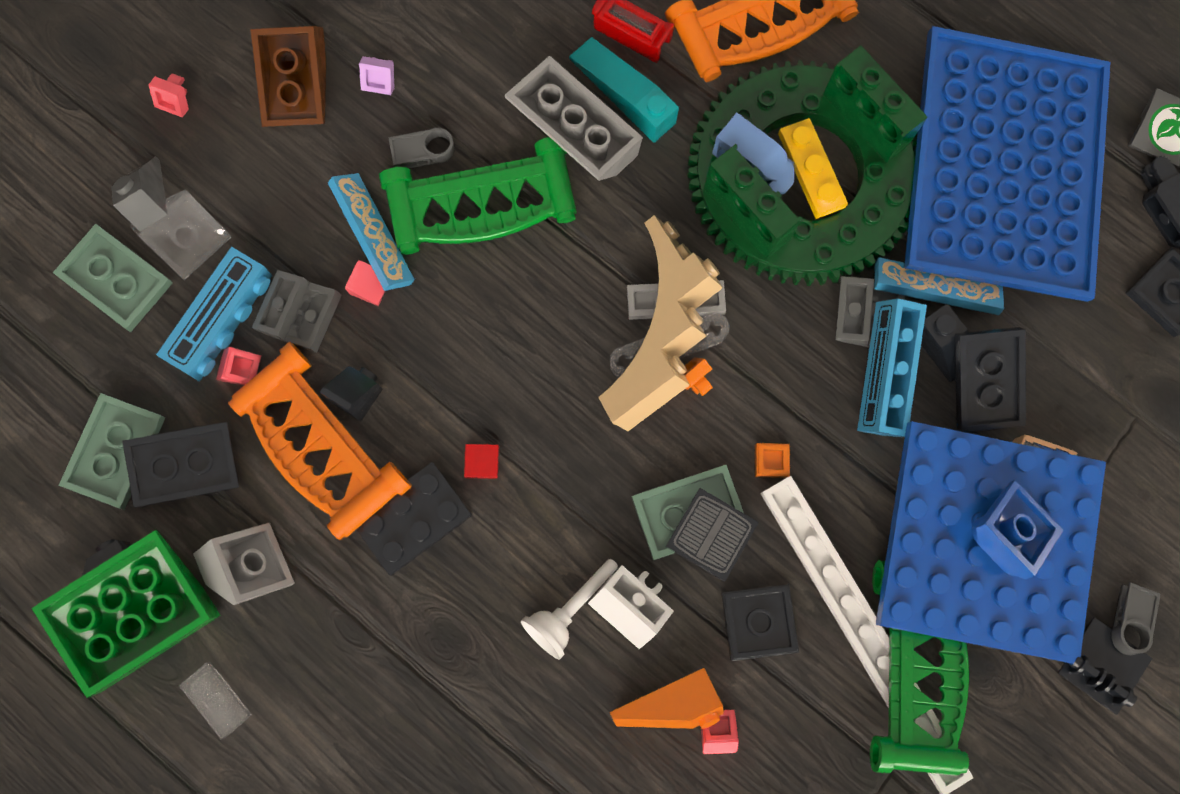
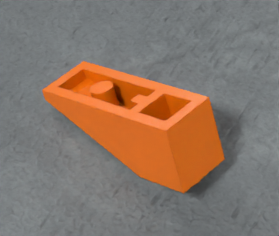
M705 668L610 712L615 725L618 727L689 729L699 725L701 729L708 728L719 722V716L724 714L723 705Z

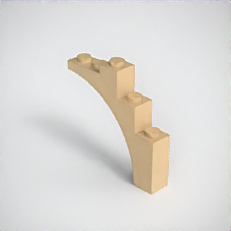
M655 215L645 222L656 250L659 271L658 297L652 322L643 344L633 361L616 382L598 397L611 422L626 431L631 430L690 385L684 375L687 369L679 357L706 337L700 326L703 323V319L695 309L723 288L716 278L720 273L709 258L703 261L694 252L691 253L683 243L680 245L676 240L680 235L669 221L663 223Z

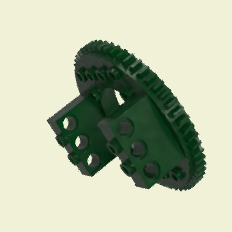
M859 46L836 64L834 69L828 68V64L825 62L822 67L816 66L815 61H811L808 66L803 65L802 60H798L796 66H791L790 62L786 61L784 67L779 68L777 63H773L769 71L763 66L760 68L758 75L750 71L747 80L739 77L736 86L729 84L726 93H719L718 102H711L710 111L705 110L703 121H699L697 126L698 132H695L692 142L695 144H691L689 152L692 156H689L688 166L692 168H689L687 178L693 180L689 182L688 188L695 191L692 193L691 202H699L695 207V213L704 214L701 217L700 224H710L706 234L708 236L717 234L718 236L714 244L717 246L724 243L726 245L723 252L725 255L734 252L733 262L737 263L741 259L745 260L744 269L748 270L754 265L756 266L757 276L765 270L768 272V280H772L777 274L780 275V281L783 284L788 277H792L794 285H798L801 278H804L807 286H811L814 278H817L820 285H824L827 281V276H829L833 283H836L840 278V274L843 277H850L852 270L858 275L864 270V265L867 268H871L875 263V259L883 258L886 255L885 252L889 253L895 246L894 243L897 244L902 238L901 233L908 229L909 224L907 222H909L916 155L914 150L917 145V141L912 140L928 117L862 46ZM736 113L740 114L765 134L784 125L794 124L810 118L813 125L834 133L851 151L858 170L856 195L845 209L831 217L814 221L802 219L801 216L797 217L782 201L781 193L779 191L774 192L759 175L760 170L756 166L753 168L738 152L737 144L733 145L720 157L714 156L712 152L716 137Z

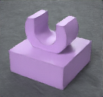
M363 56L359 63L361 90L391 95L394 90L393 61Z

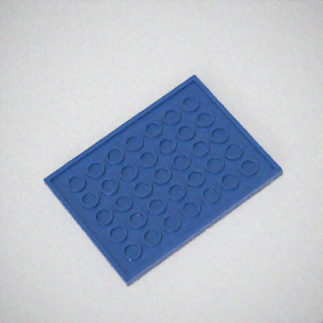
M932 26L927 34L920 109L928 118L917 135L904 268L1086 302L1095 299L1111 62Z

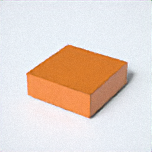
M755 444V477L788 478L790 476V444Z

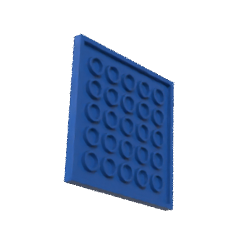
M913 421L908 422L876 625L1074 664L1077 657L1081 658L1106 462ZM1014 480L1063 529L1036 576L1028 579L1011 576L1004 572L977 544L972 534V524L975 519L985 515L1003 490Z

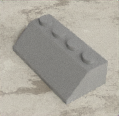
M548 56L505 94V98L598 181L617 176L638 156L643 137L551 56Z

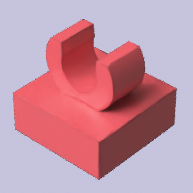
M171 74L166 81L155 76L148 84L154 107L183 118L189 110L186 99L187 89L181 86L185 81L184 77Z

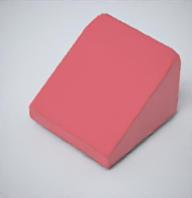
M358 260L345 289L350 295L379 306L385 291L371 265Z
M232 347L224 349L216 380L245 385L257 375L261 355Z
M724 710V714L719 716V722L708 728L701 729L703 754L737 752L739 739L735 710Z

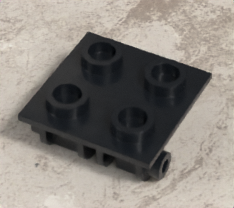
M1093 617L1084 631L1081 658L1077 657L1074 664L1064 662L1058 674L1117 715L1124 705L1132 707L1137 701V696L1133 694V689L1153 658L1146 653L1130 656L1119 652L1111 639L1112 629ZM1125 639L1130 647L1137 649L1136 646Z

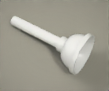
M608 559L561 609L557 607L553 613L539 611L530 617L525 616L521 620L524 629L547 653L560 660L564 655L563 650L569 640V631L566 627L572 622L570 618L618 569L617 563L612 559Z

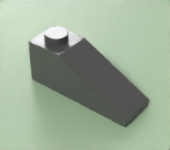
M156 156L127 175L120 177L111 186L113 206L140 232L168 215L161 164Z

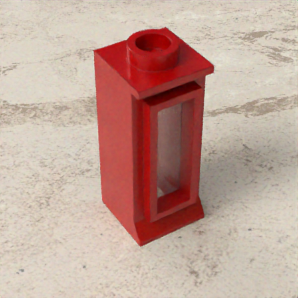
M597 0L593 7L594 29L655 63L660 59L663 43L669 44L672 40L673 23L665 22L627 0Z

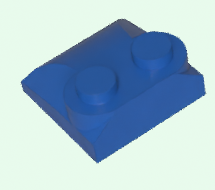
M1016 480L1010 482L987 513L975 519L972 524V534L977 544L1004 572L1023 579L1036 576L1063 532V529Z

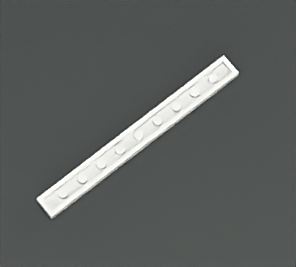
M789 476L760 494L889 708V637L882 626L876 625L877 617L793 478ZM914 683V686L920 690L917 683ZM932 709L914 719V722L932 737L937 739L941 736L942 729L938 724L940 721ZM969 769L967 773H961L959 776L928 773L940 794H949L973 779Z

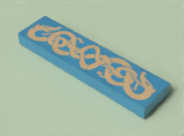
M359 173L332 176L328 185L383 290L387 291L410 286L415 279Z
M878 258L875 263L874 289L995 315H1000L1004 310L1003 286L905 269V263L884 258Z

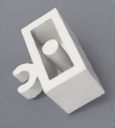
M621 565L588 604L640 649L659 632L674 610L657 596L662 589L661 583H658L653 589L646 586L645 578L649 575L647 571H644L636 578Z

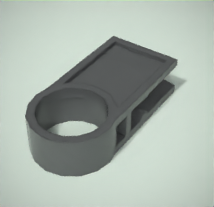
M433 128L388 137L395 167L415 168L448 161L455 152L453 138L443 128ZM436 137L446 138L450 142L448 149L441 154L431 153L427 149L429 142Z
M1131 582L1128 586L1121 585L1114 626L1111 632L1112 642L1119 652L1131 656L1147 652L1151 648L1160 593ZM1127 625L1133 627L1139 634L1140 645L1137 649L1130 647L1125 641L1124 630Z

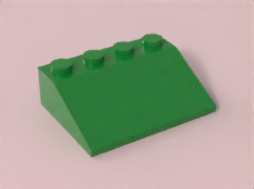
M157 530L32 608L86 698L103 692L221 616L203 586Z

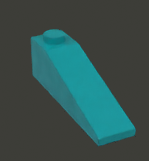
M593 37L569 56V59L653 143L676 124L679 107L656 84Z

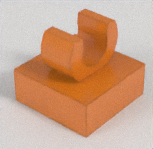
M694 357L684 365L687 369L684 375L690 384L685 388L686 390L691 388L695 394L698 395L700 393L703 396L713 388L704 377L712 370L705 359Z

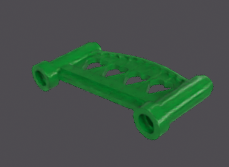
M547 137L535 143L536 157L414 181H412L410 169L406 167H394L382 171L379 174L381 188L386 190L397 248L400 249L401 254L407 255L418 252L420 250L419 245L423 242L441 244L474 243L517 233L549 217L556 218L557 223L560 224L574 221L577 211L565 160L567 152L550 137ZM525 181L543 197L542 204L538 206L530 204L527 208H520L517 205V200ZM494 187L512 203V208L508 212L501 210L496 214H488L485 209ZM463 193L481 209V214L477 218L468 216L465 220L459 221L454 217ZM432 200L449 214L450 219L446 224L436 223L432 227H427L423 224L424 217Z
M881 560L876 562L872 576L873 590L878 595L881 593L885 561ZM889 628L888 736L875 735L872 738L870 745V764L872 770L878 773H891L895 769L957 776L961 773H967L969 768L968 754L958 748L969 690L967 643ZM933 637L939 639L942 644V648L938 652L942 658L941 665L939 667L933 666L914 651V648ZM933 672L938 673L942 679V683L938 687L942 693L941 700L934 702L917 689L914 683ZM933 708L939 709L942 714V719L938 723L942 729V734L937 739L914 722V719Z

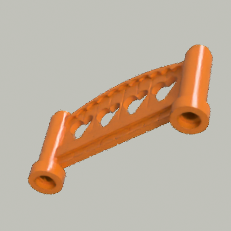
M680 0L666 10L665 17L669 23L674 24L700 78H703L705 82H710L722 74L720 70L722 66L747 63L782 52L817 32L832 18L837 16L842 22H847L854 18L859 11L856 0H821L823 7L821 9L813 8L809 14H805L800 10L801 0H722L699 11L693 0ZM776 1L794 12L796 19L793 21L786 20L782 26L775 25L772 20L774 2ZM747 13L767 24L769 31L766 33L759 32L755 38L748 37L745 34ZM720 25L738 35L742 42L739 45L731 44L727 50L720 49L717 44Z
M289 341L279 350L281 354L231 396L232 399L228 404L239 416L242 417L245 414L250 416L254 430L274 466L303 497L329 514L331 521L327 524V528L337 539L341 540L344 536L348 537L396 494L402 496L412 485L392 462L389 461L381 469L376 466L302 376L312 365L302 352ZM292 401L285 423L279 427L275 426L274 418L266 415L268 405ZM312 424L305 447L300 451H296L293 447V441H287L285 438L286 431L292 427ZM332 449L324 473L318 476L315 475L313 466L305 463V456L309 452ZM352 473L344 498L338 501L335 500L333 491L325 488L326 479L330 476Z

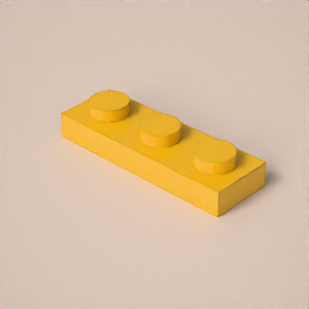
M810 118L781 128L778 135L788 158L794 162L795 174L815 219L846 208L848 202Z

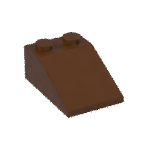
M303 26L250 29L262 127L325 124L326 52L323 27Z

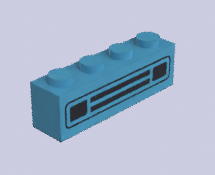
M231 247L156 355L200 382L203 376H207L213 370L215 359L220 351L230 345L234 337L233 332L240 322H244L250 316L252 305L257 297L267 291L270 285V278L272 277L271 273L260 263Z
M903 299L876 302L857 431L882 436L905 437L906 426L911 418L927 305Z

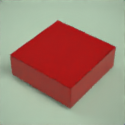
M465 444L464 477L498 479L499 445Z

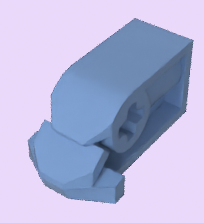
M736 113L717 135L712 154L718 158L733 145L737 144L738 152L753 168L756 166L760 170L759 175L773 191L785 194L794 183V162L790 158L787 160V153L776 141Z

